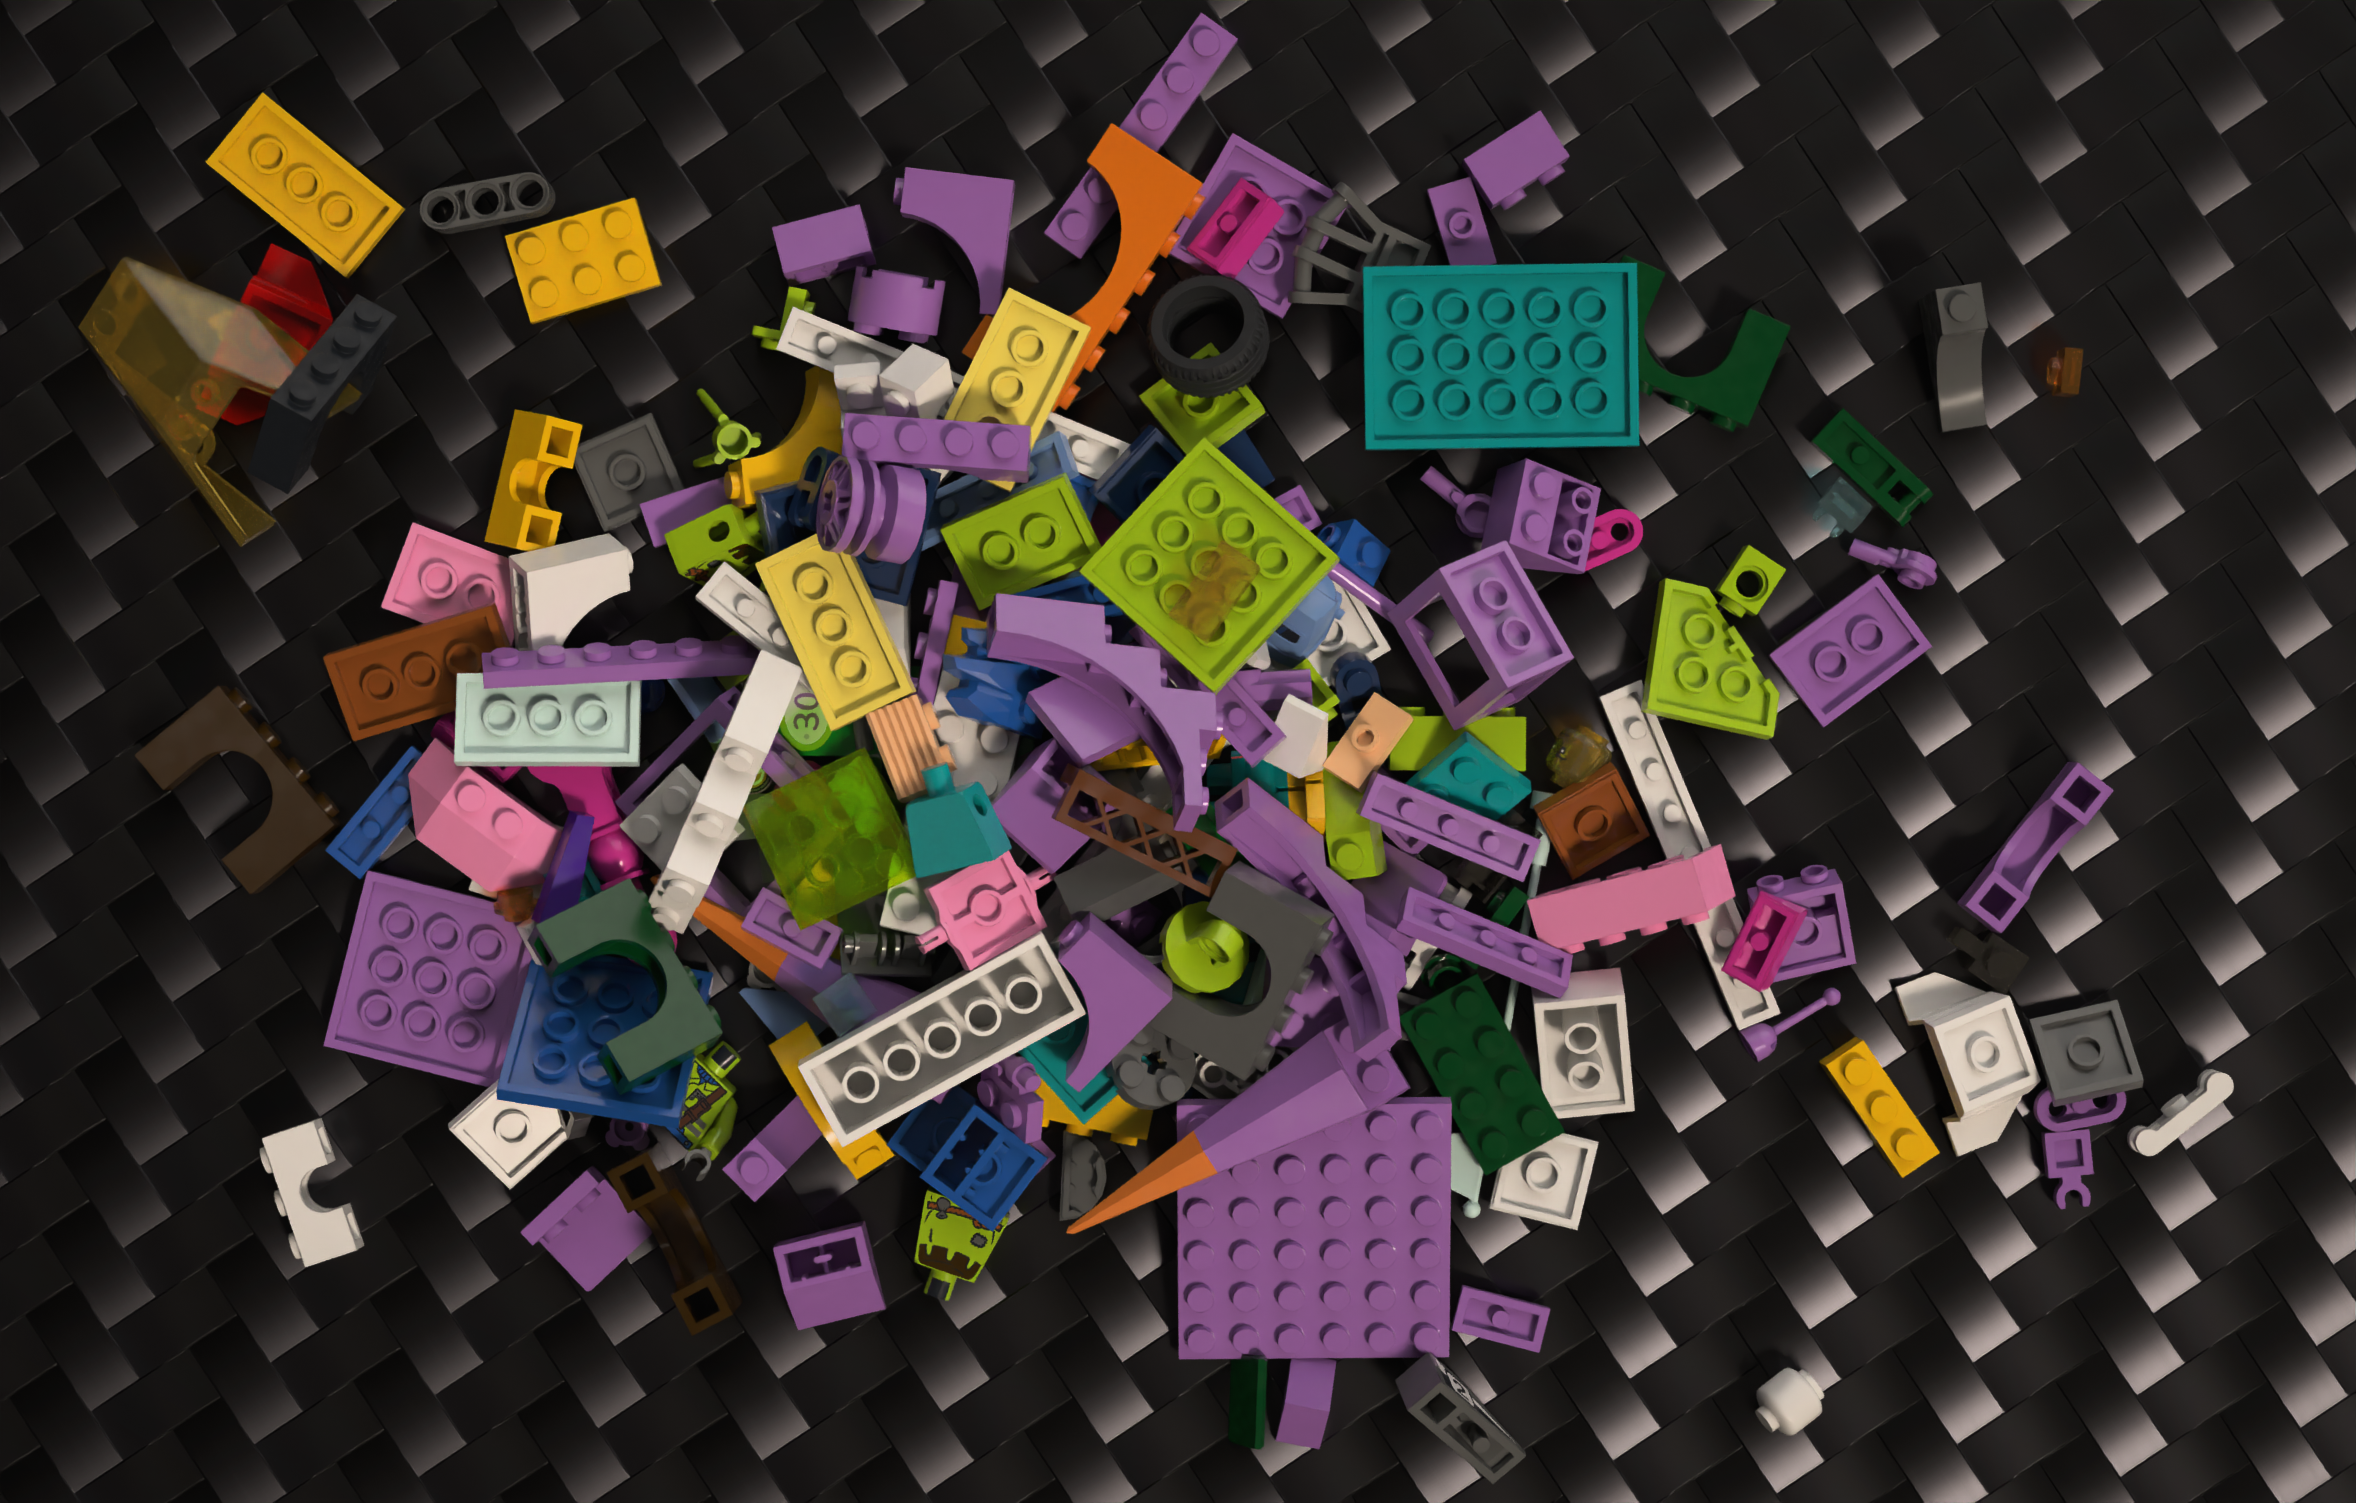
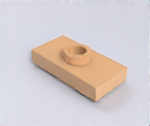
M1374 692L1322 766L1326 771L1362 793L1368 785L1373 771L1377 772L1414 719L1409 713Z

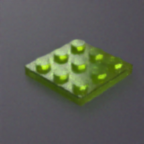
M865 747L745 804L743 807L748 823L800 931L916 877L910 839Z

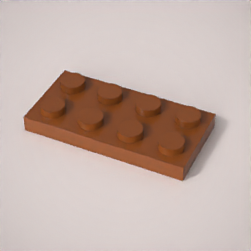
M494 602L327 653L323 656L352 740L357 741L456 711L457 673H483L482 653H491L497 648H511L496 603Z

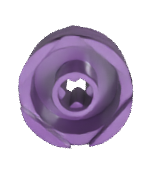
M856 266L847 319L854 322L853 331L880 336V334H884V328L899 330L898 339L917 343L928 342L929 335H937L946 281L935 280L934 288L928 287V277L878 269V271L873 270L872 277L866 276L867 267Z

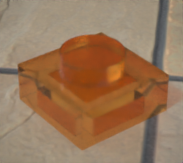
M2065 347L2057 351L2056 357L2050 358L2047 370V383L2053 385L2052 396L2073 397L2079 394L2083 349Z

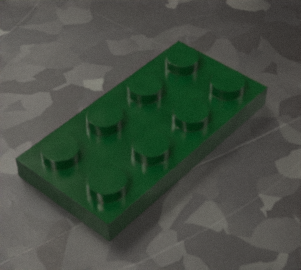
M1478 973L1472 974L1399 1015L1403 1028L1442 1097H1451L1452 1116L1486 1176L1565 1132Z

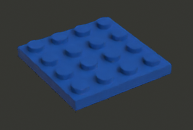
M598 955L550 979L544 967L535 964L532 958L496 1089L497 1100L679 1128L696 1056L619 1095L598 1060L597 1055L606 1042L639 1026L655 1015L657 991L652 978L643 967L635 965L629 959ZM691 969L698 983L697 991L707 1005L713 985V972Z

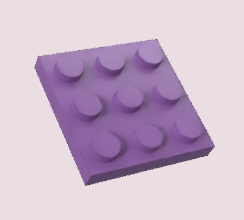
M1232 133L1203 183V188L1200 191V194L1206 197L1203 204L1192 220L1186 217L1183 218L1176 231L1181 237L1169 255L1204 275L1217 274L1186 249L1239 179L1243 178L1273 198L1284 210V213L1235 279L1244 284L1255 295L1261 308L1283 319L1292 304L1288 303V291H1293L1294 257L1291 254L1295 245L1300 246L1307 231V228L1304 227L1307 217L1313 216L1332 197L1333 193L1330 188ZM1345 209L1331 222L1332 225H1337ZM1323 237V240L1317 251L1318 254H1320L1323 250L1325 244L1329 239L1328 237Z

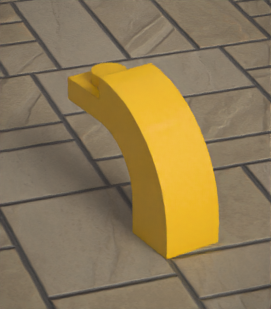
M807 1021L769 1045L784 1074L814 1122L856 1180L895 1156L878 1129L844 1147L839 1143L798 1068V1060L824 1047Z

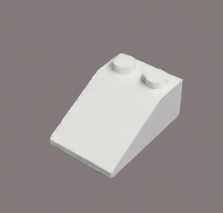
M1620 968L1571 972L1568 989L1561 998L1531 987L1541 1089L1557 1118L1635 1111L1625 994Z

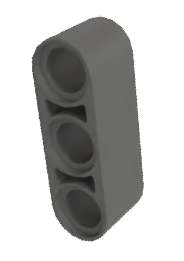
M524 172L432 190L423 197L420 203V215L422 220L435 231L442 234H453L544 216L553 208L555 192L553 187L541 175L534 172ZM530 184L541 185L543 189L541 201L534 206L523 205L521 200L523 189ZM487 192L496 193L499 199L497 209L488 215L480 214L477 209L479 197ZM443 200L451 201L454 206L452 218L444 223L435 222L433 218L435 205Z

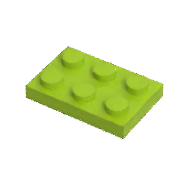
M1066 472L942 525L940 529L979 611L992 605L996 593L1011 595L1023 592L1083 567L1101 548Z

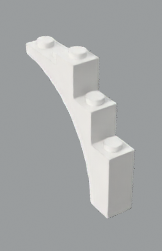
M764 650L760 651L695 800L649 897L648 902L652 908L651 914L659 928L664 927L668 931L674 930L683 934L696 908L699 906L709 887L727 841L738 822L756 776L770 750L803 671L802 667Z

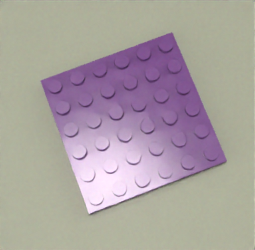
M1395 1097L1369 1113L1177 1190L1179 1359H1241L1242 1355H1265L1267 1359L1418 1358L1428 1352L1434 1357H1449L1451 1097ZM1233 1099L1178 1100L1177 1143Z

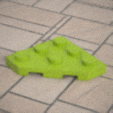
M1668 578L1663 579L1659 582L1641 712L1765 740L1774 737L1780 693L1770 678L1767 680L1764 678L1751 659L1754 655L1734 625L1731 627L1728 625L1716 607L1718 602L1709 588Z

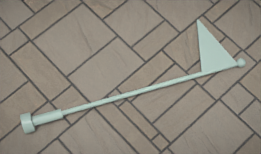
M1533 790L1530 808L1533 809L1532 806L1553 794ZM1538 816L1533 837L1540 839L1541 842L1531 863L1533 865L1527 891L1529 898L1527 900L1536 896L1541 866H1546L1551 843ZM1526 901L1520 933L1528 936L1532 918ZM1512 978L1503 1018L1509 1031L1511 1029L1519 981ZM1462 1132L1451 1133V1189L1469 1198V1201L1463 1205V1213L1468 1218H1475L1481 1211L1478 1198L1483 1170Z

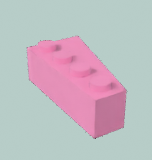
M1719 844L1705 848L1704 851L1688 859H1685L1682 854L1649 865L1646 870H1642L1641 867H1635L1607 876V880L1601 881L1600 878H1595L1544 892L1527 900L1538 941L1573 954L1585 949L1583 942L1598 939L1600 946H1605L1625 940V932L1640 929L1641 936L1668 929L1667 921L1681 918L1683 925L1709 919V910L1736 895L1722 846Z

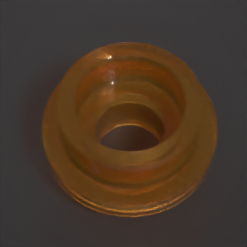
M530 887L500 890L497 892V901L493 904L494 913L504 916V920L508 922L528 920L531 918V913L534 912L538 899L534 897L533 889Z

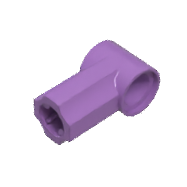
M1246 668L1240 669L1233 676L1234 680L1264 712L1280 710L1288 694L1312 705L1310 669L1262 672V669Z

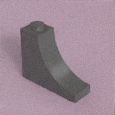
M1981 282L1936 289L1918 299L1939 431L1942 433L1987 425L1982 386L1981 358L1983 337L1988 328Z

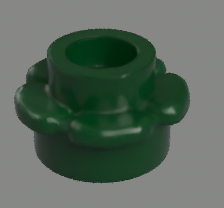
M1450 953L1439 954L1430 958L1425 963V971L1421 973V980L1426 987H1430L1433 993L1438 994L1462 981L1465 968L1460 965L1461 959L1458 956Z

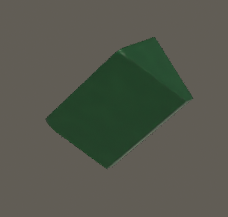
M1242 1355L1241 1359H1231L1229 1441L1260 1450L1264 1447L1267 1380V1358H1265V1355Z

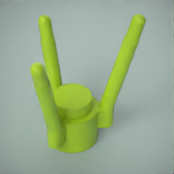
M704 389L697 390V396L716 419L718 426L712 436L713 446L716 449L715 452L694 460L693 466L695 468L715 463L722 464L726 458L733 460L741 459L749 453L752 447L760 446L762 436L759 432L751 435L746 427L736 421H730L728 416L721 411Z

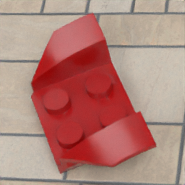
M271 243L257 275H253L246 287L209 371L211 376L197 408L237 426L265 416L271 396L334 322L320 280L311 261Z

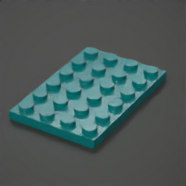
M1637 263L1375 266L1362 268L1365 450L1639 446Z

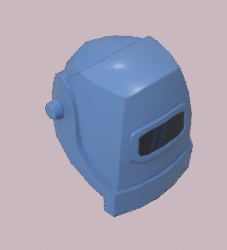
M1328 575L1266 640L1271 659L1293 669L1308 658L1325 640L1334 618L1340 620L1345 614V611L1340 608L1342 595L1336 591L1334 583Z

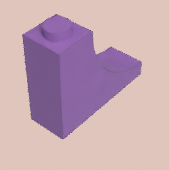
M905 167L904 178H896L893 204L901 206L900 213L902 217L915 219L937 228L961 248L969 259L977 277L980 294L979 313L981 317H985L987 314L994 318L1002 300L1015 192L1014 180Z
M1091 912L1081 922L1073 920L1058 938L1060 942L1058 961L1077 982L1088 1009L1089 1021L1085 1035L1075 1053L1066 1063L1065 1081L1078 1092L1172 1000V980Z
M796 1096L722 1170L755 1202L822 1135V1132L799 1096Z

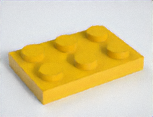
M635 197L505 236L530 323L532 324L662 286Z

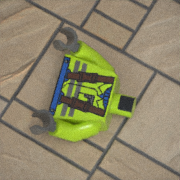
M721 1041L706 1057L701 1053L696 1055L679 1128L663 1126L688 1151L680 1166L681 1170L683 1171L687 1163L691 1161L701 1165L702 1171L697 1176L696 1181H701L705 1178L711 1167V1161L718 1156L732 1137L738 1106L733 1095L737 1089L725 1076L741 1060V1057L724 1041Z

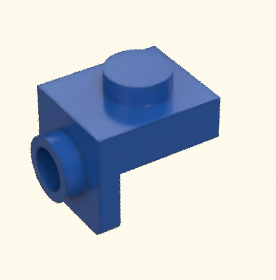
M1356 519L1330 523L1317 535L1319 540L1339 556V563L1370 586H1374L1391 552L1387 546Z

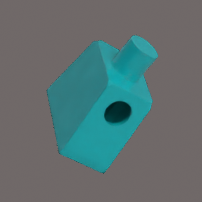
M947 762L935 764L921 770L927 794L908 803L905 810L914 870L917 878L992 861L1012 848L982 784L972 782L954 786Z

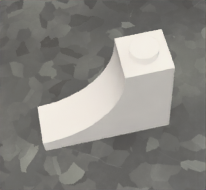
M607 533L509 556L515 649L518 651L538 650L546 645L562 646L571 630L590 610L615 595L630 591L629 573L633 572L634 566L629 549L623 546L611 534Z

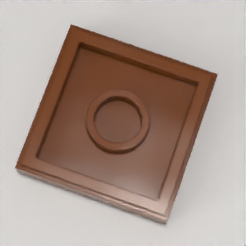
M1612 762L1532 806L1572 880L1650 836Z

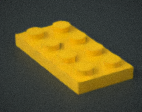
M264 93L258 97L206 161L210 167L348 279L405 211V208Z

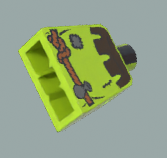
M733 504L723 505L664 535L678 573L705 586L724 562L729 564L743 577H746L757 569L755 563L766 559L758 511L749 514Z
M929 1186L925 1195L914 1261L931 1268L923 1292L949 1301L957 1278L974 1283L1006 1227L1010 1214L1007 1213L992 1232L935 1188Z

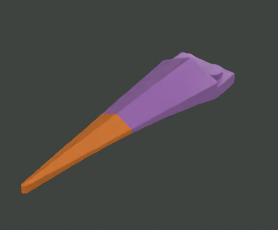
M655 875L650 879L654 885H656L660 875ZM705 897L702 898L693 914L698 921L841 1036L921 994L879 976L841 975L840 960L831 956L821 972L743 931L741 925L745 917ZM952 1088L932 1099L941 1104L947 1098Z
M1346 1017L1310 1039L1069 1226L1066 1233H1078L1227 1169L1369 1113L1410 1089V1086L1389 1050L1382 1051L1368 1062L1354 1052L1350 1025Z

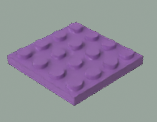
M367 870L323 1046L490 1087L499 1079L532 960V956L516 926L533 915V911Z

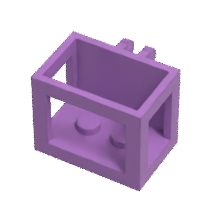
M1506 540L1439 568L1387 613L1454 731L1521 701L1574 658ZM1444 599L1489 677L1486 683L1461 703H1459L1412 621V618L1424 607Z

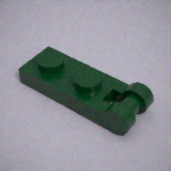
M1844 408L1840 409L1810 441L1815 448L1901 528L1911 520L1910 513L1919 503L1925 505L1933 496L1932 491ZM1899 482L1906 489V492L1896 501L1888 492Z

